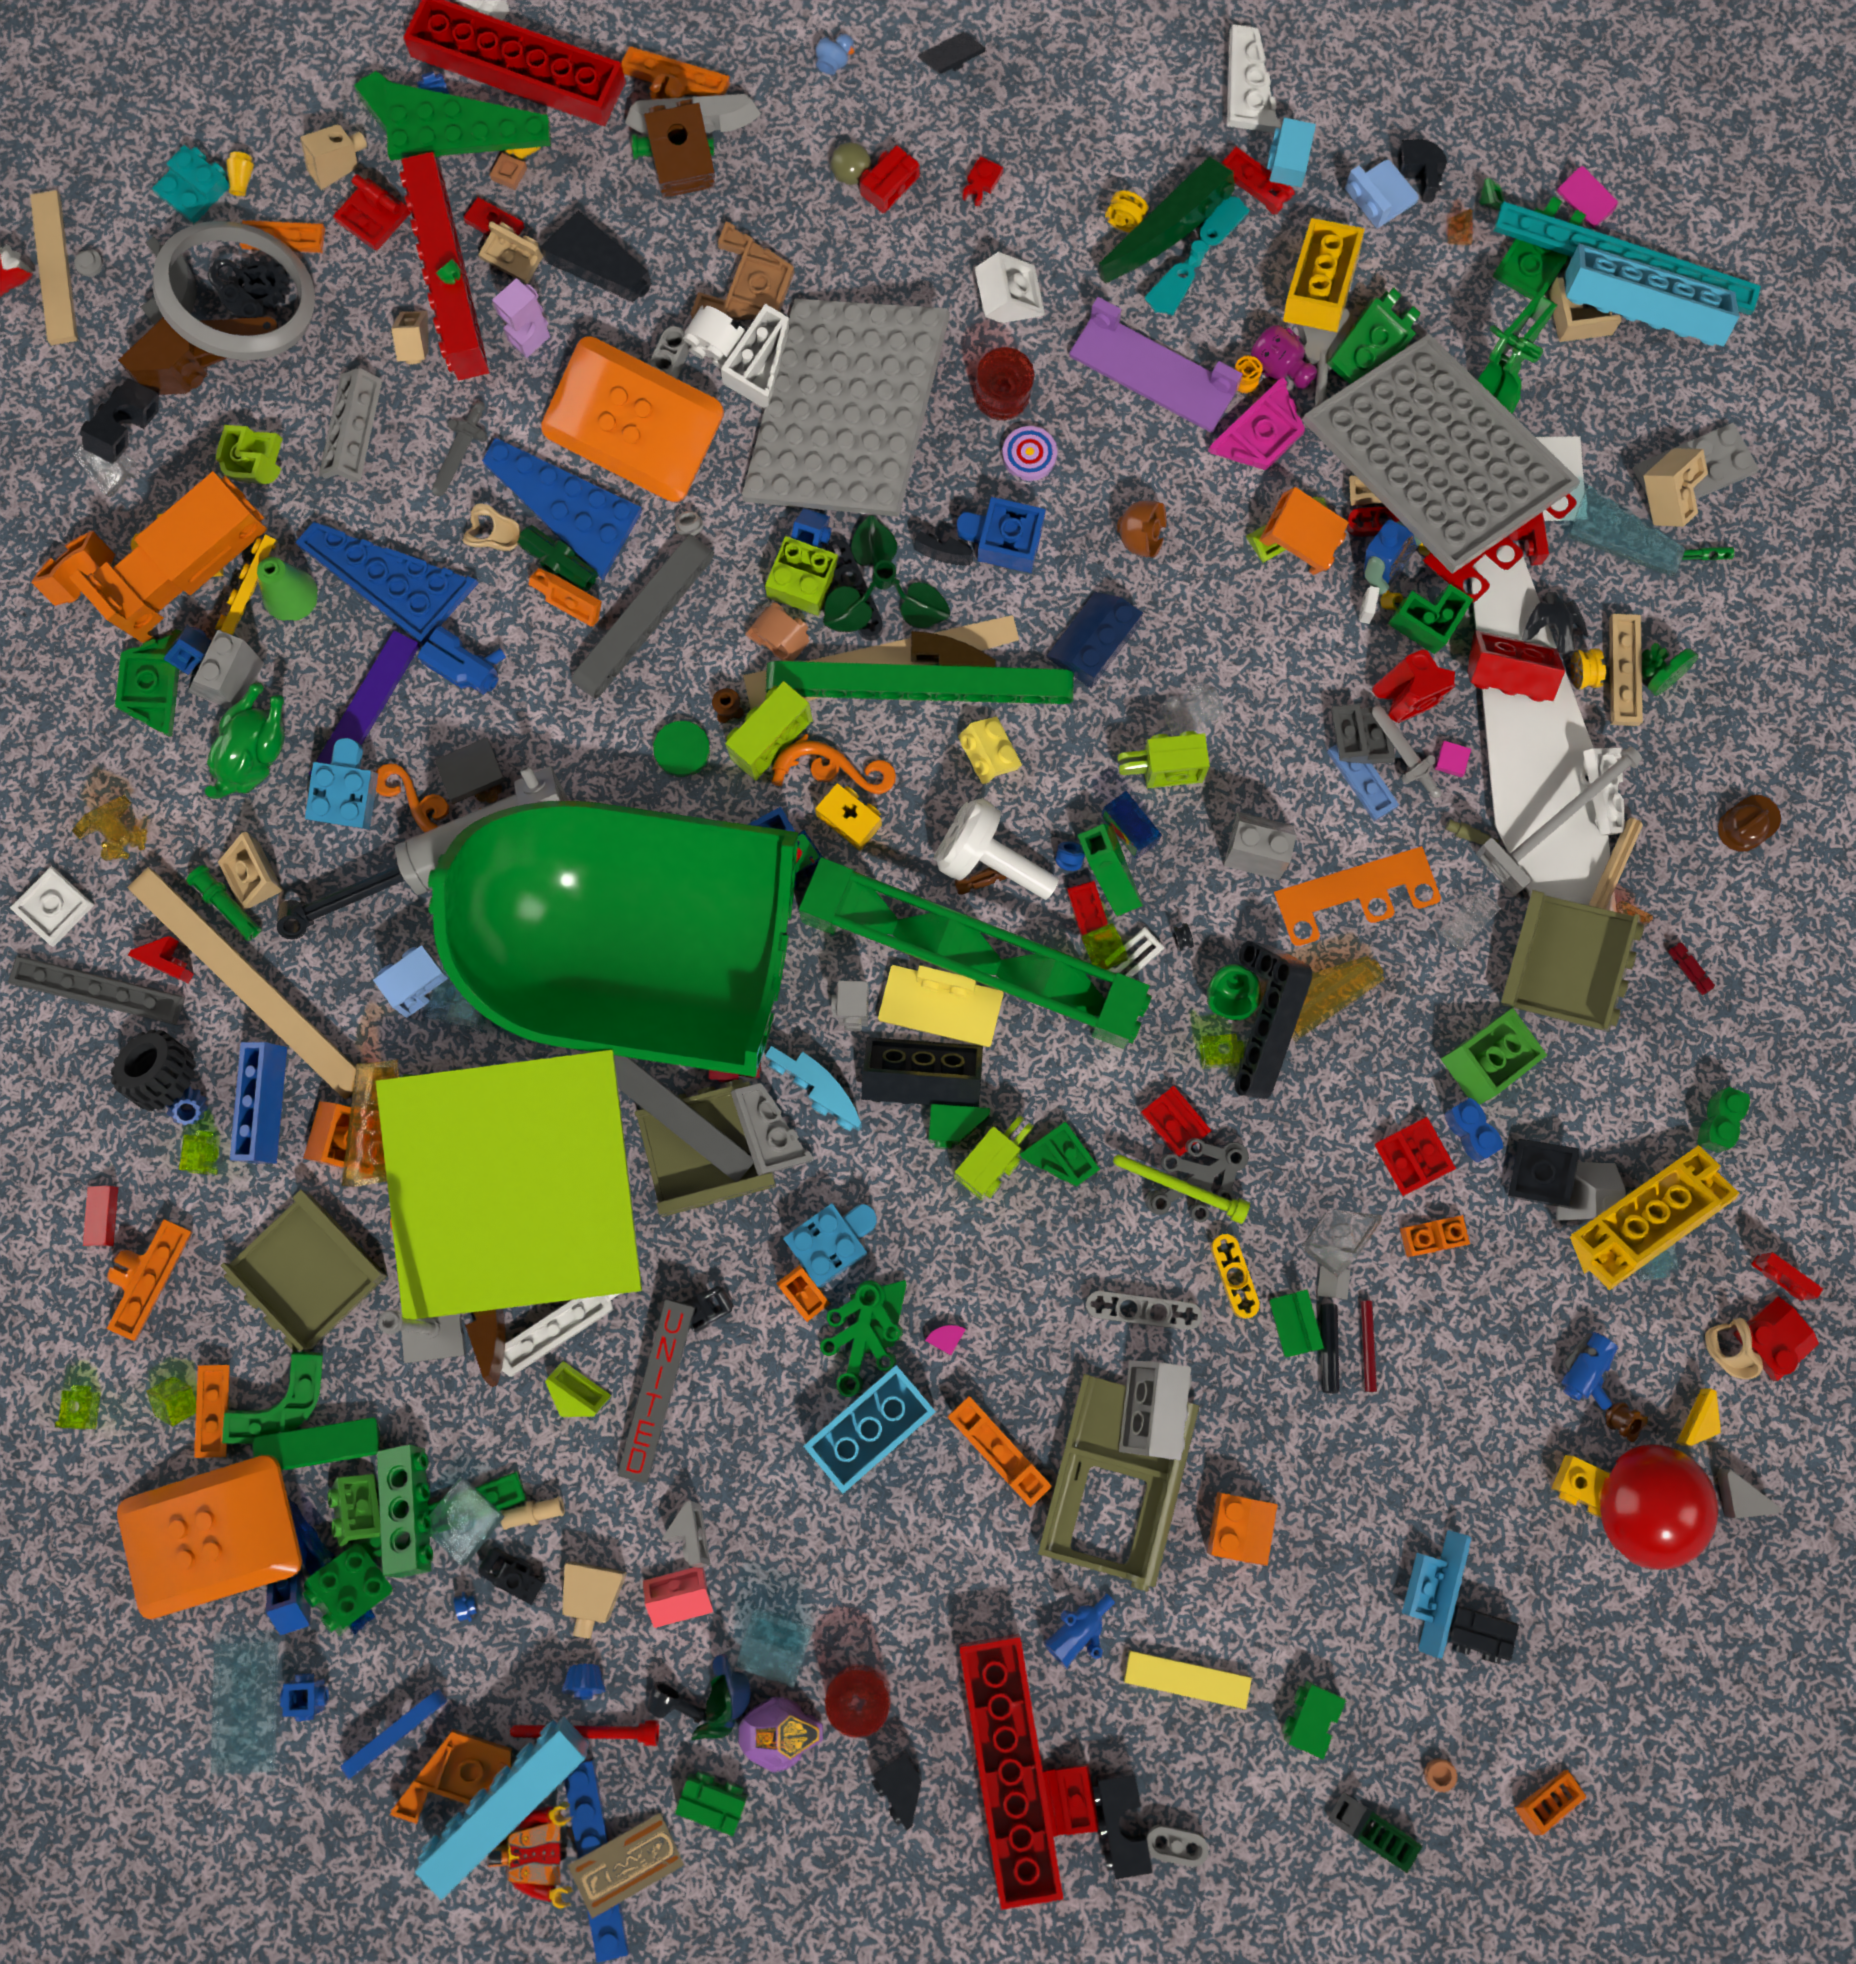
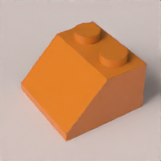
M319 1101L303 1159L372 1175L382 1141L380 1116L338 1103Z
M1217 1492L1207 1553L1212 1556L1268 1566L1278 1504Z

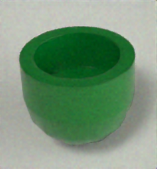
M452 259L437 271L436 274L444 283L455 284V279H460L461 270Z

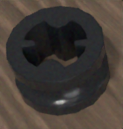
M1183 923L1180 928H1177V926L1171 928L1172 936L1179 952L1183 951V948L1186 946L1188 948L1194 947L1192 934L1187 923Z

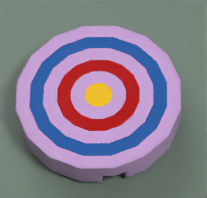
M1035 426L1020 427L1011 432L1005 439L1002 449L1003 464L1010 474L1020 477L1021 480H1039L1047 476L1056 463V442L1042 428Z

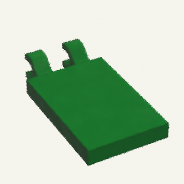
M1553 196L1544 211L1537 207L1534 211L1554 218L1563 201ZM1576 210L1568 223L1580 226L1586 214ZM1515 239L1492 277L1533 300L1537 294L1544 297L1570 256Z
M1394 287L1390 292L1385 291L1380 299L1375 297L1370 301L1327 361V364L1350 385L1403 351L1416 334L1410 327L1420 316L1421 312L1414 306H1411L1409 311L1405 309L1398 317L1391 310L1401 296Z

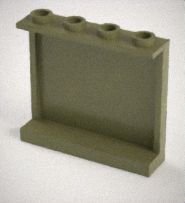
M1532 890L1501 1003L1504 1006L1610 1032L1611 1025L1617 1026L1621 1009L1616 1008L1619 997L1625 998L1629 981L1624 980L1627 969H1633L1637 952L1632 951L1635 940L1641 941L1645 924L1640 923V915L1635 914V916L1592 907L1549 897L1544 892Z
M743 1079L733 1080L726 1083V1088L715 1090V1087L703 1088L697 1091L698 1095L688 1098L686 1094L677 1095L751 1155L731 1092L735 1089L751 1086L749 1081L744 1083ZM641 1107V1110L634 1111L635 1116L638 1118L658 1201L656 1205L661 1217L777 1187L774 1173L758 1176L754 1163L738 1182L733 1181L644 1108Z
M300 1189L292 1197L295 1202L230 1264L222 1263L220 1266L226 1272L224 1275L225 1279L235 1288L239 1286L246 1293L244 1299L254 1309L259 1307L266 1314L264 1317L265 1322L276 1331L280 1329L286 1336L283 1340L288 1347L295 1352L298 1350L300 1352H309L388 1275L309 1192Z

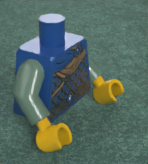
M1387 520L1368 546L1365 557L1364 577L1371 586L1380 588L1378 595H1382L1381 606L1391 610L1397 609L1394 602L1401 603L1403 596L1400 593L1389 592L1388 589L1414 554L1417 546H1419L1420 554L1428 556L1431 553L1401 521Z

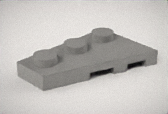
M762 1083L735 1089L731 1092L758 1176L814 1160L809 1151L806 1152L798 1141L799 1136L794 1129H790L781 1117L780 1109Z

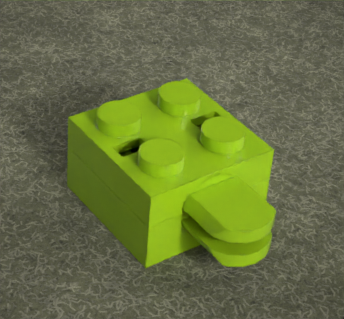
M1186 731L1181 733L1180 736L1169 737L1168 734H1157L1147 740L1144 750L1123 752L1117 756L1118 763L1122 764L1119 766V773L1121 775L1144 773L1146 789L1203 783L1210 767L1205 733L1197 734L1196 731Z
M1021 1115L1016 1118L1004 1134L993 1126L955 1171L954 1179L981 1201L985 1196L991 1199L1001 1186L1002 1182L999 1179L1005 1173L1010 1176L1020 1164L1021 1159L1018 1156L1021 1149L1018 1146L1034 1127L1029 1122L1012 1142L1009 1138L1025 1119Z

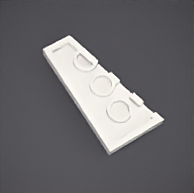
M1233 24L1230 29L1227 126L1275 133L1276 128L1281 129L1280 119H1277L1275 112L1277 107L1275 97L1271 95L1269 86L1271 80L1269 73H1266L1264 65L1265 54L1258 28Z

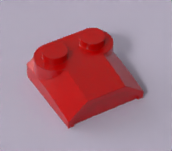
M1779 1296L1774 1298L1747 1321L1752 1336V1351L1761 1356L1763 1370L1773 1381H1779L1784 1375L1792 1373L1797 1368L1798 1363L1819 1344L1812 1328L1791 1305ZM1737 1330L1733 1335L1743 1345L1741 1335Z

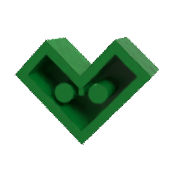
M1451 584L1437 596L1433 604L1412 591L1401 601L1389 620L1388 625L1432 654H1436L1447 644L1474 599Z

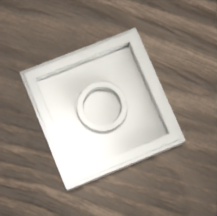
M51 866L10 909L49 945L54 947L94 904Z

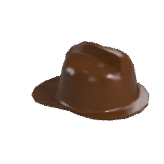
M1751 795L1729 809L1720 818L1718 835L1722 843L1729 849L1737 852L1752 850L1774 835L1779 829L1781 823L1780 810L1770 798L1762 795Z

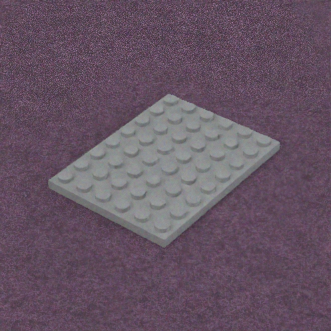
M794 299L789 318V331L785 349L781 357L777 379L774 383L771 402L768 408L765 407L742 493L743 500L750 503L899 517L950 317L948 309Z
M1427 334L1306 413L1302 421L1452 574L1575 490L1580 483V480L1430 334Z

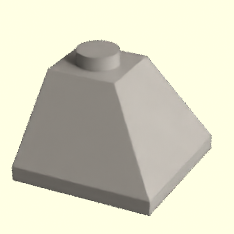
M1578 1162L1570 1208L1556 1206V1221L1590 1222L1626 1196V1190L1616 1164Z

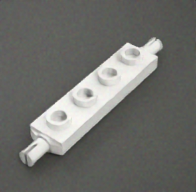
M619 1294L571 1300L505 1343L501 1372L503 1371L509 1377L514 1376L614 1310L611 1300Z

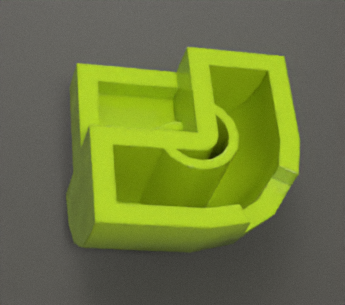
M224 425L216 452V461L219 462L221 471L228 478L242 483H272L278 478L282 470L275 463L283 438L277 433L254 432L247 426Z

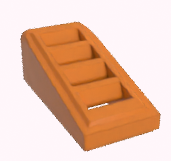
M1564 1770L1515 1807V1810L1533 1835H1544L1587 1796L1568 1770ZM1562 1783L1572 1796L1569 1800L1559 1787ZM1552 1792H1554V1794L1561 1802L1562 1805L1560 1807L1557 1805L1555 1800L1550 1795ZM1544 1800L1552 1813L1548 1814L1540 1802ZM1533 1808L1535 1809V1811L1537 1812V1814L1539 1815V1817L1541 1818V1820L1538 1818V1816H1537L1536 1813L1534 1812Z

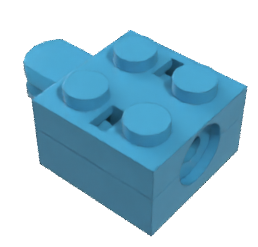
M349 738L340 739L334 745L331 764L313 762L305 819L370 830L378 773L360 769L363 749L358 742Z
M831 1203L783 1239L820 1289L867 1255V1251L859 1240L875 1228L877 1217L874 1210L865 1204L857 1205L841 1216ZM842 1262L837 1268L835 1267L838 1263Z

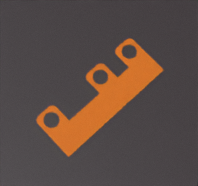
M1422 846L1274 892L1291 942L1295 946H1302L1319 939L1320 933L1312 913L1359 898L1367 921L1376 923L1393 917L1395 911L1387 889L1403 884L1406 885L1411 902L1415 908L1421 909L1431 906L1441 900V895ZM1420 884H1427L1433 890V897L1427 902H1422L1415 896V889ZM1374 898L1384 900L1387 905L1386 912L1381 916L1371 914L1368 909L1369 902ZM1300 921L1308 922L1312 927L1311 936L1307 939L1296 937L1294 934L1296 923Z

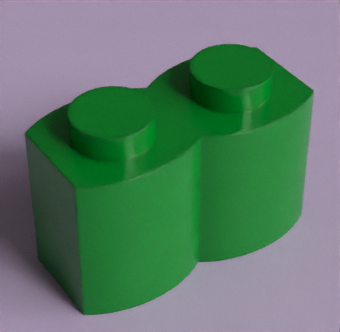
M1731 1087L1724 1088L1713 1094L1707 1106L1708 1119L1702 1123L1698 1132L1699 1146L1720 1153L1731 1149L1737 1143L1741 1130L1740 1121L1747 1114L1750 1105L1749 1094Z

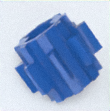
M434 71L422 75L423 80L417 81L418 88L449 94L442 73L435 75Z

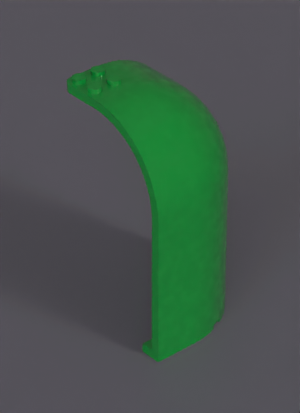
M587 801L537 802L497 811L475 821L461 831L452 841L445 854L440 855L435 870H431L429 873L428 887L432 888L429 913L433 915L434 937L438 955L452 983L476 1010L498 1026L525 1039L542 1044L590 1052L613 1050L616 1056L756 1077L772 1027L774 1013L771 1012L774 1001H778L789 939V935L784 933H787L788 918L791 919L799 832Z

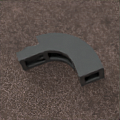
M154 236L145 243L157 258L163 245ZM181 254L170 269L169 280L176 298L191 314L196 302L197 285L192 269ZM155 297L140 306L153 325L163 318Z

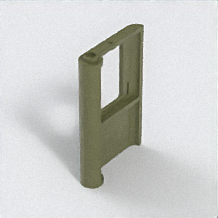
M1084 1374L1038 1555L1132 1581L1130 1587L1148 1592L1150 1586L1156 1587L1200 1406L1187 1402L1188 1418L1185 1421V1447L1181 1460L1119 1452L1126 1386ZM1091 1467L1103 1468L1139 1478L1146 1482V1490L1129 1558L1124 1564L1071 1549V1540Z

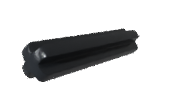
M1322 1304L1320 1307L1321 1339L1324 1349H1321L1322 1391L1327 1394H1336L1340 1391L1338 1306L1336 1304Z

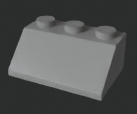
M1129 1361L1119 1452L1181 1460L1185 1447V1421L1188 1418V1392L1192 1384L1190 1376L1191 1367L1162 1362Z

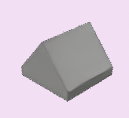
M1320 1266L1317 1296L1348 1300L1350 1270L1341 1267Z

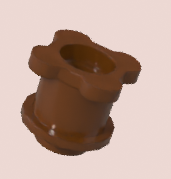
M724 688L714 694L712 706L718 713V722L725 724L730 719L742 718L744 710L740 707V697L733 689Z
M1625 1402L1611 1405L1605 1414L1607 1427L1612 1430L1617 1429L1620 1435L1627 1437V1440L1630 1442L1637 1440L1640 1431L1648 1422L1647 1416L1641 1415V1412L1637 1409L1630 1410Z

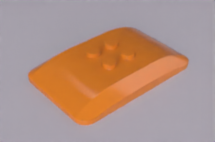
M587 336L578 342L542 420L541 430L547 439L667 501L680 502L686 497L724 416V407L721 402L708 394L595 337Z
M258 1456L126 1498L118 1506L117 1518L139 1613L144 1618L155 1619L290 1578L301 1569L302 1557L280 1465L273 1456Z

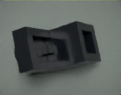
M1423 139L1402 140L1397 152L1398 171L1405 179L1420 178L1422 202H1433L1437 191H1441L1442 175L1447 165L1446 155L1438 145L1431 141Z

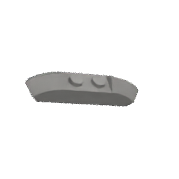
M745 94L640 100L630 107L625 124L637 131L648 134L644 113H649V108L665 105L666 109L677 107V102L692 99L693 103H700L706 133H711L714 130L727 132L739 129L754 121L761 113L753 100Z

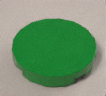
M1691 648L1683 650L1670 660V664L1665 669L1660 670L1648 684V689L1654 696L1660 695L1676 683L1693 666L1699 655Z
M675 721L665 725L657 733L653 743V751L656 761L662 770L675 777H684L699 773L707 764L710 757V743L705 731L697 724L689 721Z

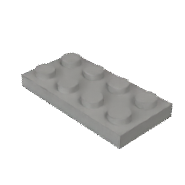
M1734 423L1675 447L1704 449L1708 475L1694 487L1695 499L1752 476L1759 471V467ZM1672 449L1640 462L1633 467V471L1646 495L1647 491L1643 475Z

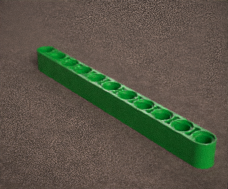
M771 661L766 665V693L772 687H778L784 681L802 697L1069 704L1074 701V673L1065 669Z

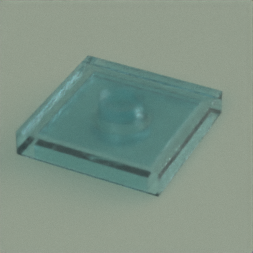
M460 1477L430 1514L432 1527L429 1534L460 1565L466 1566L505 1516L465 1478Z

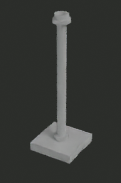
M1630 746L1628 749H1623L1620 752L1622 756L1620 760L1510 854L1506 853L1493 838H1490L1477 851L1476 855L1514 896L1517 895L1532 881L1519 867L1518 862L1629 766L1636 768L1642 760V756L1635 748Z
M399 1303L400 1313L395 1310H387L378 1319V1326L385 1334H396L401 1330L404 1363L466 1356L465 1336L462 1326L463 1313L413 1320L402 1317L401 1303Z

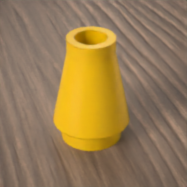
M231 152L229 158L226 159L229 193L235 196H246V189L254 168L252 157L242 152Z

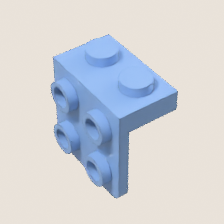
M1384 160L1366 173L1360 165L1350 171L1345 186L1346 192L1376 229L1416 204L1419 198L1416 191L1390 160Z

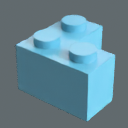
M1288 118L1283 119L1281 129H1275L1268 156L1267 169L1271 170L1269 181L1302 187L1316 124Z

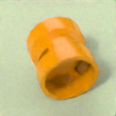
M1241 357L1234 368L1243 374L1238 392L1250 393L1258 386L1262 373V364L1256 357Z

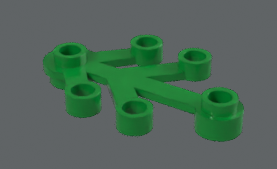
M873 1280L861 1283L856 1289V1295L853 1300L840 1308L831 1309L827 1313V1322L831 1326L837 1327L846 1322L847 1316L860 1310L858 1322L836 1336L824 1339L820 1344L821 1352L826 1356H832L839 1352L841 1346L854 1339L847 1373L840 1375L836 1383L838 1392L845 1397L857 1395L862 1390L863 1380L859 1374L866 1342L877 1359L876 1365L881 1371H889L896 1365V1357L894 1354L886 1351L871 1326L872 1315H875L883 1327V1337L889 1342L899 1340L903 1335V1329L898 1323H893L883 1306L885 1300L884 1288ZM869 1290H872L875 1293V1299L873 1301H870L867 1298V1292ZM834 1312H838L841 1316L839 1323L833 1320ZM890 1327H894L897 1330L895 1338L889 1335ZM828 1341H831L834 1344V1350L832 1352L828 1351L826 1348V1344ZM884 1356L888 1357L891 1361L889 1367H885L882 1363ZM849 1378L854 1379L856 1382L854 1389L848 1386Z

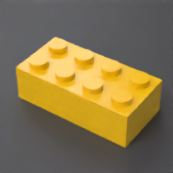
M1311 218L1288 292L1283 322L1332 332L1338 331L1360 255L1365 228Z

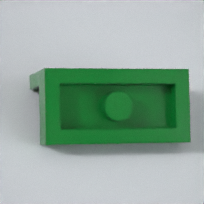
M1308 1289L1269 1300L1284 1357L1287 1358L1324 1349Z

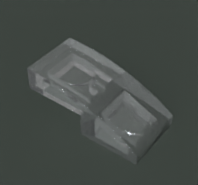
M1478 889L1439 933L1461 952L1501 907L1483 891Z

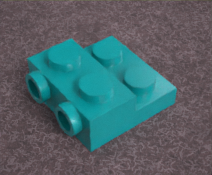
M183 145L166 163L170 170L154 185L152 190L160 199L191 223L195 224L229 189V183L225 178L227 173L219 164L213 162L210 165L206 162V156L198 148L193 147L189 149Z

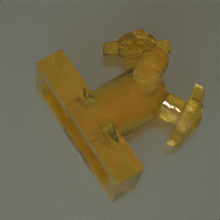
M125 795L84 814L72 829V832L79 839L99 831L108 840V842H102L101 844L103 848L101 850V857L105 861L121 857L128 859L130 854L125 852L123 847L129 843L131 847L138 846L139 850H145L146 834L148 833L146 829L140 830L138 826H133V832H130L119 819L132 804Z

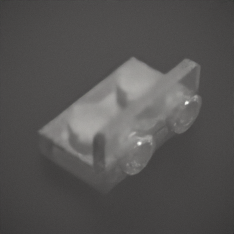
M82 445L74 454V457L104 496L113 497L127 478L139 479L142 475L136 467V462L125 452L114 464L84 450Z

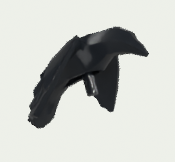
M1547 592L1542 598L1546 603L1540 602L1537 604L1530 615L1522 640H1531L1539 633L1541 628L1551 625V628H1556L1558 653L1568 655L1574 652L1573 650L1575 649L1572 634L1573 624L1576 623L1583 635L1589 637L1586 623L1574 600L1564 603L1556 592Z

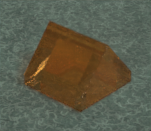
M1470 208L1448 219V244L1472 245L1473 210Z

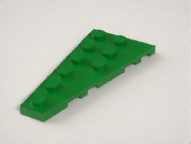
M385 81L387 154L390 161L433 152L435 157L551 146V126L548 115Z

